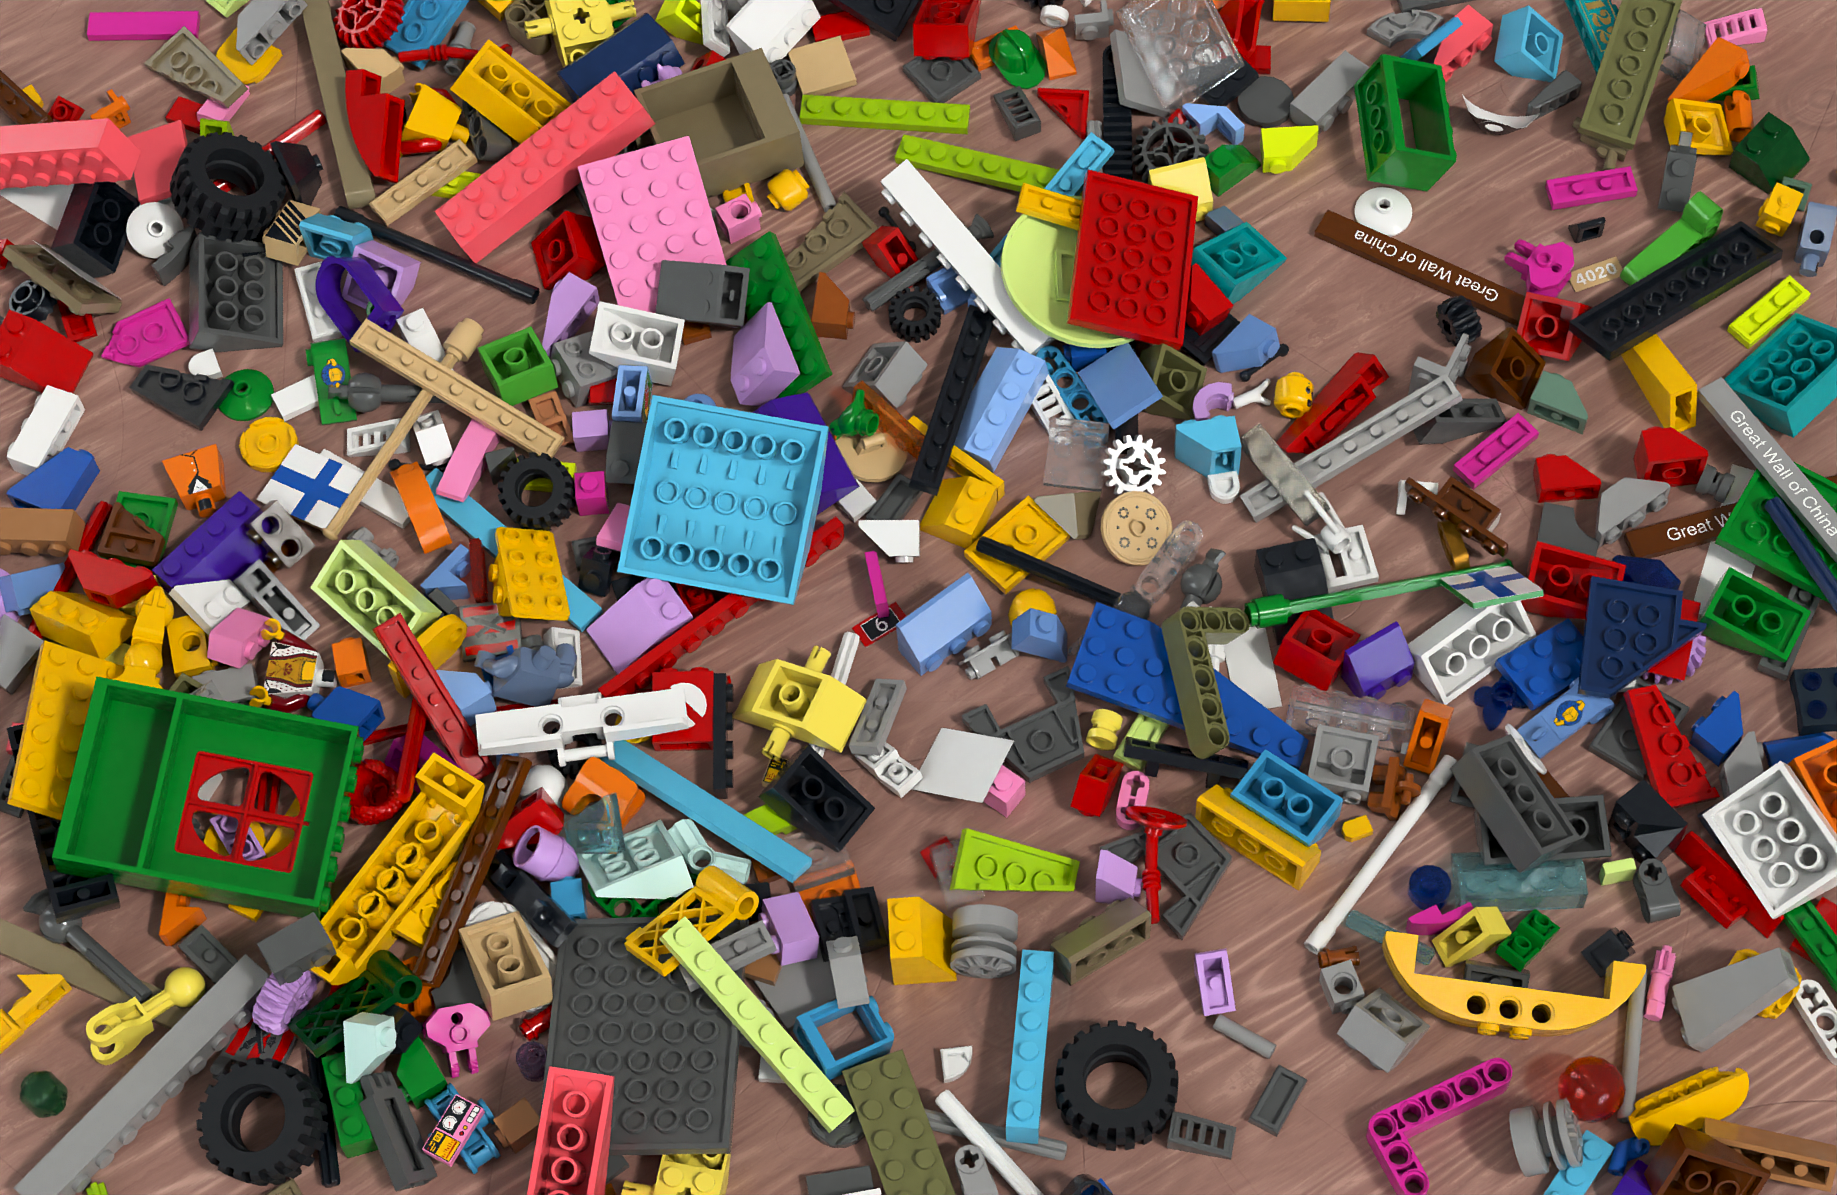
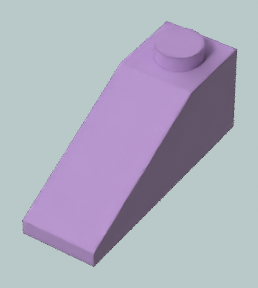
M570 272L567 273L563 280L560 279L555 284L552 291L542 344L549 358L551 357L553 343L572 338L600 301L597 287Z

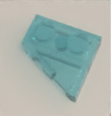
M616 792L604 796L600 801L564 823L567 843L574 848L576 854H619L626 851Z

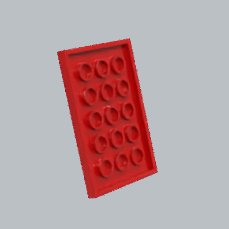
M1088 169L1084 178L1067 324L1156 345L1164 343L1180 350L1184 340L1198 196Z

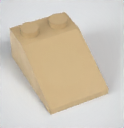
M519 911L459 929V934L478 989L492 1021L553 1001L551 975Z

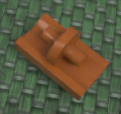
M1389 757L1388 764L1374 765L1372 773L1373 782L1375 785H1385L1384 792L1371 791L1367 802L1372 812L1385 813L1389 821H1398L1401 804L1409 805L1411 798L1418 797L1421 794V786L1413 782V774L1406 773L1407 770L1399 765V757Z

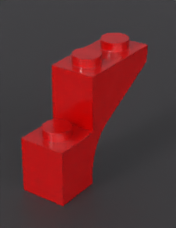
M1229 0L1217 13L1216 17L1220 25L1219 30L1225 37L1226 47L1236 55L1240 53L1247 58H1250L1254 53L1261 9L1265 0Z

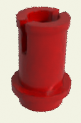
M551 1004L530 1019L524 1018L522 1020L523 1023L519 1025V1029L527 1041L532 1039L538 1040V1035L550 1028Z

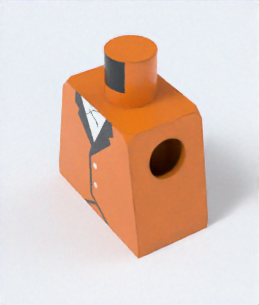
M213 444L162 461L185 509L193 510L197 508L200 517H211L217 511L215 502L226 498L224 463L217 445Z

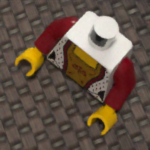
M271 618L264 622L273 629V633L263 629L261 631L262 638L265 640L276 638L277 642H272L264 687L255 686L249 692L250 695H255L259 698H252L249 702L250 706L260 708L264 704L270 710L293 713L306 707L309 698L314 693L319 694L320 687L336 688L338 683L336 670L324 669V663L315 648L289 631H281V624L278 620Z

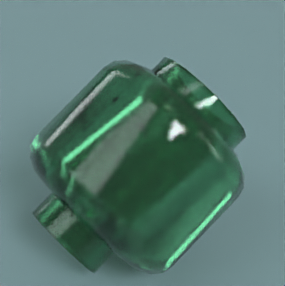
M46 1070L32 1072L22 1081L20 1100L36 1117L48 1118L56 1116L64 1110L68 1098V1089L52 1072Z

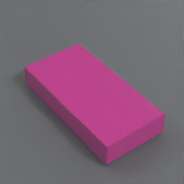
M865 552L878 618L888 617L890 612L877 552Z

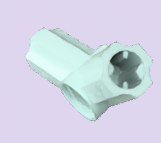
M691 818L676 822L668 830L683 855L690 873L698 875L704 868L713 865L742 884L748 882L751 860L715 852L707 845ZM702 859L710 861L706 867L695 865L697 861Z

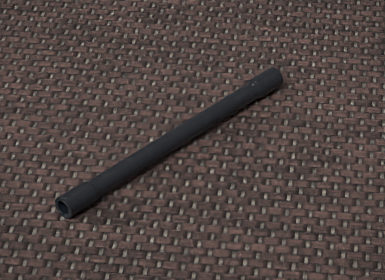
M339 206L334 213V216L339 217L343 221L350 223L359 222L370 228L372 236L504 290L514 297L534 304L538 299L540 293L538 287L518 279H512L368 219L364 215L346 207Z

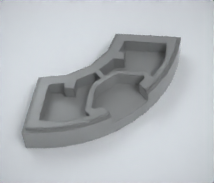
M1411 10V12L1398 14L1393 12L1371 24L1367 29L1366 35L1391 48L1395 43L1405 39L1422 40L1442 26L1445 18L1424 10Z

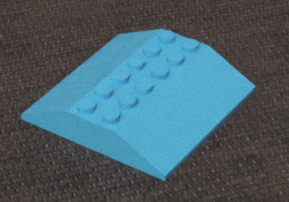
M652 395L617 572L794 605L812 541L822 490L829 427Z

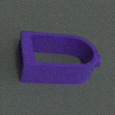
M329 256L325 258L316 276L317 298L322 308L347 342L350 344L351 338L362 324L347 305L341 293L340 282L345 269L375 307L367 319L390 332L397 322L396 319L400 318L404 309L371 265L359 257L336 258L335 256ZM351 346L355 352H361L355 347Z

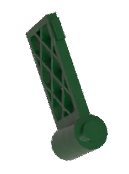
M380 950L370 957L366 971L310 1010L306 1009L291 1019L292 1022L287 1026L300 1042L318 1058L344 1040V1026L342 1023L345 1018L353 1017L361 1012L381 1014L396 1002L401 1004L414 1002L422 992V982L391 951ZM368 983V986L365 991L356 992L358 989H360ZM382 998L375 1004L369 1005L372 999ZM361 1001L359 1007L349 1008L351 1002ZM341 1004L339 1009L330 1010L335 1005ZM334 1020L332 1025L323 1026L325 1021ZM315 1022L312 1028L302 1029L309 1023ZM327 1036L325 1039H323L321 1042L315 1045L318 1037Z

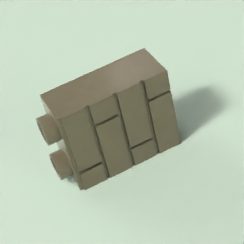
M762 48L634 90L635 97L655 122V125L633 141L635 148L638 150L689 136L707 198L711 195L722 194L725 190L731 191L740 188V185L745 183L751 184L772 177L773 174L778 175L784 169L793 170L804 166L800 131Z

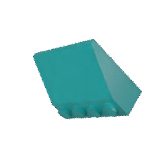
M1795 313L1724 380L1753 415L1771 429L1794 438L1837 397V328Z

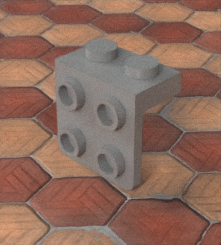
M593 331L553 343L550 360L553 364L555 375L562 385L565 397L570 398L576 408L586 405L591 386L617 378V367L589 354Z
M1466 333L1462 334L1446 367L1418 356L1413 365L1408 395L1445 373L1456 387L1455 381L1457 377L1463 376L1468 365L1467 358L1472 347L1468 345L1469 335Z

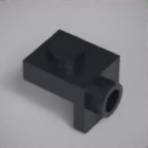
M602 546L592 547L582 557L578 588L606 597L610 592L613 568L619 561L620 554Z

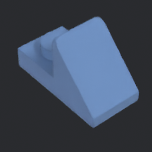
M460 544L420 585L423 596L430 601L428 595L438 588L450 600L470 598L467 585L460 580V578L468 575L474 564L470 550Z

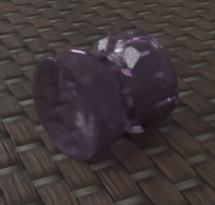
M535 1041L522 1044L517 1050V1065L522 1076L528 1081L539 1082L544 1079L547 1051L542 1044Z

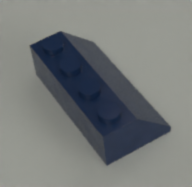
M644 13L558 71L557 75L574 103L614 71L635 96L634 90L642 88L641 83L643 80H647L650 83L659 80L658 63L661 66L669 65L679 68L685 63L673 40L648 13Z

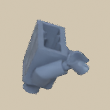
M568 643L558 645L556 652L547 645L541 646L539 650L519 647L511 655L500 660H495L496 655L490 652L479 650L474 664L475 667L483 668L487 673L493 675V696L538 707L550 705L557 688H566L574 682L572 673L577 662V655L574 652L573 645Z

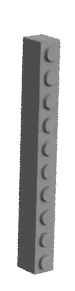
M245 954L35 1165L14 1189L20 1195H75L82 1192L90 1184L91 1177L99 1169L107 1167L113 1161L114 1154L123 1145L132 1142L137 1136L138 1130L146 1122L153 1120L159 1114L161 1106L169 1098L177 1096L182 1091L184 1083L192 1075L198 1074L203 1070L215 1051L222 1050L228 1044L230 1036L238 1028H243L250 1022L256 997L260 994L261 988L270 975Z

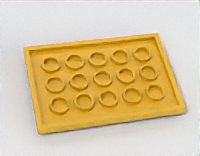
M44 640L39 650L7 804L58 820L62 819L96 676L113 679L124 672V666ZM156 677V681H157L158 684H159L160 678Z

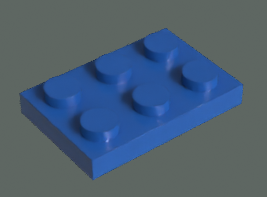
M1568 618L1498 658L1494 666L1528 708L1534 711L1570 689L1569 685L1579 677L1583 635Z

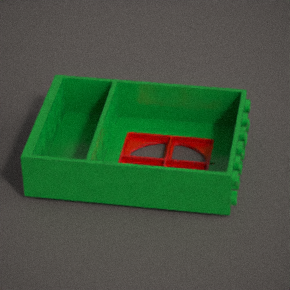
M96 676L52 855L56 869L60 873L87 878H95L112 873L114 882L295 917L303 918L314 912L319 921H321L322 912L327 913L330 908L332 895L330 894L331 887H328L329 882L335 883L337 876L338 857H335V853L342 852L345 838L342 822L348 823L351 797H348V794L355 793L358 779L355 763L361 764L364 752V737H359V726ZM235 768H246L249 770L250 774L243 803L240 806L201 800L198 797V792L202 785L213 776ZM263 773H271L277 776L293 790L300 804V812L297 816L290 817L255 809V799L260 777ZM201 811L238 820V827L230 855L222 856L202 842L192 824V817L195 812ZM259 822L290 828L295 832L290 844L277 854L254 861H247L243 858L251 823Z

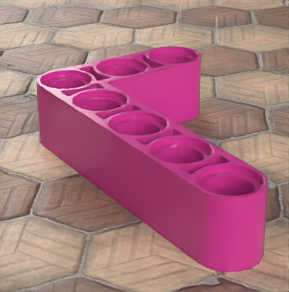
M1502 1058L1487 1060L1392 1105L1371 1117L1366 1138L1397 1195H1427L1429 1189L1428 1176L1407 1139L1503 1094L1510 1084L1513 1072L1511 1065ZM1490 1072H1498L1504 1077V1080L1500 1082L1494 1081L1488 1074ZM1469 1085L1474 1088L1476 1093L1474 1095H1466L1460 1090V1087ZM1433 1099H1442L1446 1102L1447 1107L1438 1109L1433 1106L1431 1101ZM1412 1112L1417 1115L1419 1120L1413 1123L1408 1122L1403 1118V1114ZM1376 1126H1384L1388 1128L1390 1134L1380 1136L1376 1134L1374 1128ZM1400 1154L1405 1158L1406 1162L1401 1165L1395 1164L1390 1160L1389 1156ZM1409 1182L1417 1183L1422 1191L1411 1193L1406 1189L1405 1184Z

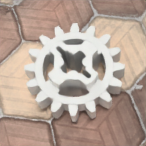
M1130 435L1123 436V443L1118 439L1113 441L1115 449H1105L1109 458L1101 460L1102 464L1107 465V470L1102 471L1101 475L1109 476L1110 479L1105 485L1107 487L1115 485V495H1120L1123 491L1124 493L1145 491L1148 494H1153L1152 485L1160 486L1162 484L1157 477L1158 475L1166 474L1165 470L1160 469V464L1166 462V459L1157 457L1161 448L1152 449V439H1147L1142 443V435H1136L1133 441ZM1130 447L1125 457L1117 458L1123 450ZM1144 453L1148 455L1151 464L1144 457ZM1134 462V465L1144 470L1133 471V469L1123 464ZM1116 470H1118L1121 476L1123 477L1122 481L1118 478ZM1143 476H1149L1142 485L1137 486Z

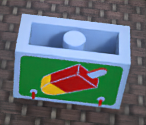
M618 366L612 409L613 421L647 423L653 387L648 366Z

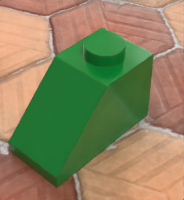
M1221 145L1204 157L1211 191L1217 197L1261 167V162L1243 145Z
M418 1035L408 1050L402 1053L397 1070V1076L401 1082V1085L397 1087L402 1089L407 1103L412 1101L417 1110L425 1105V1099H433L446 1090V1085H448Z

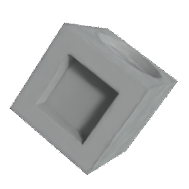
M1348 960L1321 969L1319 982L1332 1014L1338 1012L1349 1014L1355 1004L1364 999L1365 995L1352 961ZM1339 985L1347 986L1351 990V992L1348 994H1340L1335 990V987Z

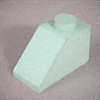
M361 1012L343 1021L346 1083L352 1084L360 1080L362 1076L370 1075L396 1048L395 1041L397 1035L393 1016Z

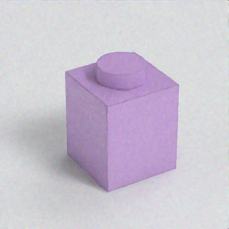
M607 409L572 412L573 440L576 452L605 450L608 448L613 420H609Z

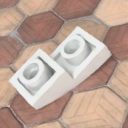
M885 742L880 756L854 755L875 778L900 798L907 794L923 778L921 772L902 759L897 750L887 742Z

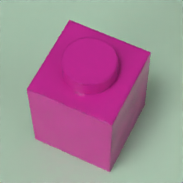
M604 471L574 473L575 499L579 515L609 514L608 485L605 482Z

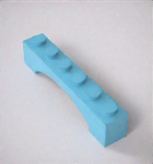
M1022 949L1006 1117V1142L1038 1144L1046 1042L1054 973V952Z

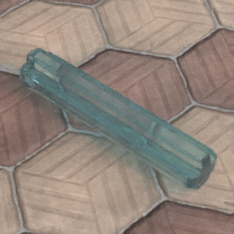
M1352 910L1346 919L1347 927L1381 944L1386 931L1399 932L1357 910ZM1418 941L1416 961L1429 965L1434 958L1435 949Z

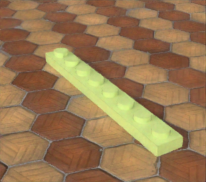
M685 916L659 938L829 1133L855 1111L851 1104Z

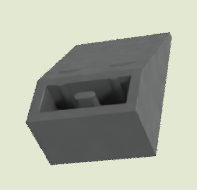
M662 260L656 314L684 319L685 322L741 329L744 323L750 268Z

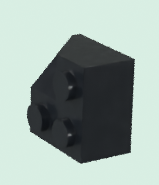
M1644 779L1616 801L1608 823L1613 837L1619 842L1623 841L1631 849L1633 857L1640 864L1647 859L1654 858L1661 862L1678 847L1688 826V823Z

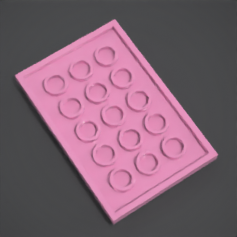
M689 136L578 166L617 305L656 313L662 260L726 265Z

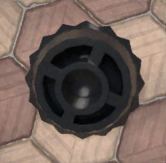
M30 279L22 282L14 289L9 298V308L40 322L47 319L48 314L53 312V306L58 302L57 299L50 296V292L47 289L35 284Z

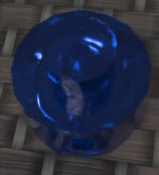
M1424 865L1412 873L1407 888L1408 895L1411 901L1422 910L1437 905L1438 909L1441 910L1448 902L1451 892V880L1442 868L1434 865Z

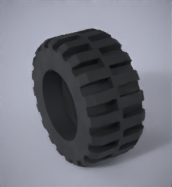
M215 132L207 134L206 137L203 135L194 139L192 143H189L184 148L170 182L171 199L174 206H178L177 212L181 218H186L188 220L187 224L193 229L198 228L201 230V234L207 237L212 235L216 237V240L223 242L226 239H231V242H241L243 238L247 241L256 238L257 235H262L266 228L272 225L286 193L285 176L281 174L282 168L279 163L273 161L274 156L268 150L264 151L261 144L256 141L254 143L247 140L248 137L243 135L237 137L229 132H223L222 135H218ZM210 179L229 181L238 186L246 196L227 193L219 189Z
M1109 1020L1108 1026L1101 1028L1098 1022L1090 1025L1089 1033L1085 1034L1082 1030L1074 1036V1043H1067L1062 1050V1058L1058 1059L1055 1077L1057 1108L1061 1110V1118L1064 1123L1072 1126V1133L1079 1139L1083 1136L1087 1137L1089 1145L1097 1148L1099 1142L1106 1144V1150L1116 1151V1145H1124L1125 1150L1135 1149V1142L1141 1141L1143 1145L1152 1141V1134L1160 1135L1166 1128V1121L1171 1120L1172 1113L1175 1111V1104L1177 1103L1179 1083L1178 1071L1175 1069L1176 1061L1172 1053H1167V1044L1161 1038L1153 1039L1154 1032L1145 1027L1142 1031L1136 1029V1023L1127 1021L1126 1026H1118V1020ZM1110 1062H1122L1135 1067L1143 1074L1147 1081V1091L1141 1101L1129 1108L1110 1109L1099 1105L1089 1096L1086 1089L1087 1077L1100 1065Z
M259 1057L249 1058L247 1064L241 1061L232 1064V1071L230 1073L224 1070L216 1076L217 1084L215 1086L209 1084L204 1092L208 1094L205 1103L200 1101L198 1111L202 1112V1119L196 1120L197 1130L203 1132V1136L199 1137L198 1140L201 1148L209 1151L206 1153V1158L210 1163L218 1166V1170L225 1175L258 1186H267L269 1183L274 1185L286 1182V1176L294 1179L302 1174L300 1167L302 1165L309 1167L314 1162L315 1158L312 1154L315 1149L321 1151L324 1144L320 1140L321 1133H327L328 1123L322 1119V1116L328 1114L327 1106L319 1101L323 1097L319 1087L312 1085L313 1080L307 1074L300 1072L299 1069L271 1058H266L265 1060ZM265 1093H276L280 1096L285 1108L283 1129L270 1146L260 1151H250L244 1145L240 1134L243 1113L255 1098Z

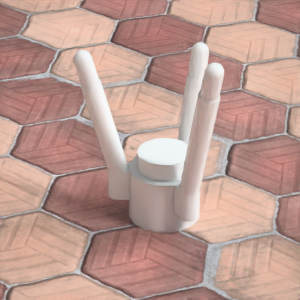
M1304 490V495L1327 525L1321 530L1322 540L1297 525H1293L1292 530L1306 539L1315 538L1317 546L1324 553H1327L1329 550L1335 554L1342 552L1351 543V534L1344 527L1323 492H1319L1318 496L1328 514L1310 491Z

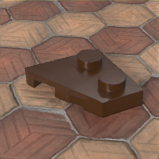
M115 502L97 552L103 558H115L124 562L156 567L166 541L156 530L146 526L143 520L128 512L121 503Z

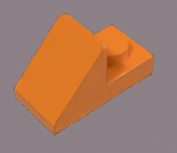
M166 892L159 936L165 946H173L206 921L207 917L201 908L188 907L191 897Z

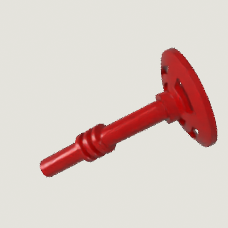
M439 44L436 46L430 45L428 49L402 51L398 53L400 63L430 59L432 62H436V60L442 61V59L446 61L449 58L472 60L480 50L450 47L446 44L441 46ZM509 44L500 46L503 51L511 56L512 46Z
M1130 806L1126 808L1125 814L1133 821L1145 826L1146 851L1145 870L1142 872V889L1146 892V909L1152 915L1151 924H1157L1160 921L1158 891L1161 890V872L1157 869L1158 838L1162 836L1163 830L1169 831L1185 828L1188 821L1176 813L1163 809Z

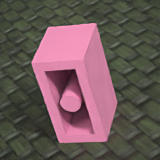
M236 608L210 631L207 658L240 669L249 660H253L263 647L268 646L270 640L263 639L261 631L266 629L271 632L269 626L264 623L270 618Z

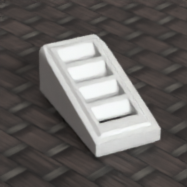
M1048 374L1030 407L1050 436L1075 423V419ZM1049 393L1048 397L1040 401L1037 400V398ZM1054 403L1056 404V406L1052 407L1051 409L1045 412L1043 411L1044 408ZM1060 412L1063 414V416L1055 419L1052 422L1048 420L1049 418L1059 414Z
M401 418L347 429V455L349 457L376 456ZM410 430L394 454L410 452ZM386 434V441L383 442V435ZM371 435H374V444H371ZM359 436H363V446L359 447Z

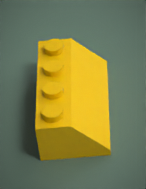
M489 39L450 88L451 91L519 144H522L572 105Z
M1216 784L1199 796L1196 802L1195 818L1212 836L1298 891L1301 889L1320 862L1321 850L1316 843L1310 847L1305 846L1231 798L1230 794L1233 790L1230 788L1223 789Z

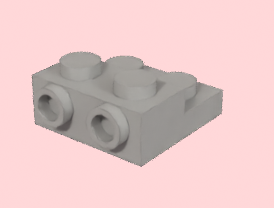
M1318 724L1308 777L1336 795L1341 796L1345 803L1356 805L1360 803V800L1367 802L1379 736Z

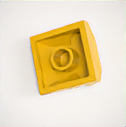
M1673 98L1667 104L1664 125L1670 146H1678L1680 131L1693 133L1690 148H1697L1696 154L1731 155L1733 153L1721 104Z

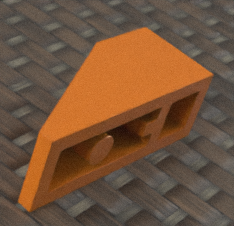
M1717 37L1669 96L1668 103L1673 98L1706 102L1734 87L1738 80L1744 78L1749 71L1750 64L1746 49Z

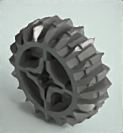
M1177 116L1173 119V123H1168V119L1164 117L1161 125L1153 120L1152 129L1144 126L1142 129L1144 136L1137 135L1136 143L1138 145H1134L1132 148L1135 154L1132 157L1133 164L1138 165L1136 173L1138 175L1143 174L1142 181L1144 183L1148 182L1149 170L1156 169L1152 164L1165 167L1188 161L1189 158L1198 159L1207 156L1209 146L1204 144L1206 141L1204 134L1198 135L1199 128L1197 126L1189 129L1190 122L1186 120L1181 125ZM1174 138L1181 139L1186 143H1178ZM1164 139L1161 146L1153 148V151H1149L1157 141ZM1168 146H1170V150L1174 156L1173 164L1171 163V158L1168 155Z

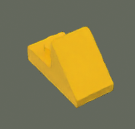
M61 974L17 975L31 993L19 998L13 1004L8 1014L24 1032L71 991L72 988Z

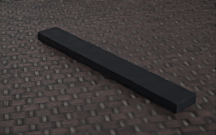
M969 305L910 479V488L938 495L994 326L992 321L995 318L989 311L984 314L979 307Z

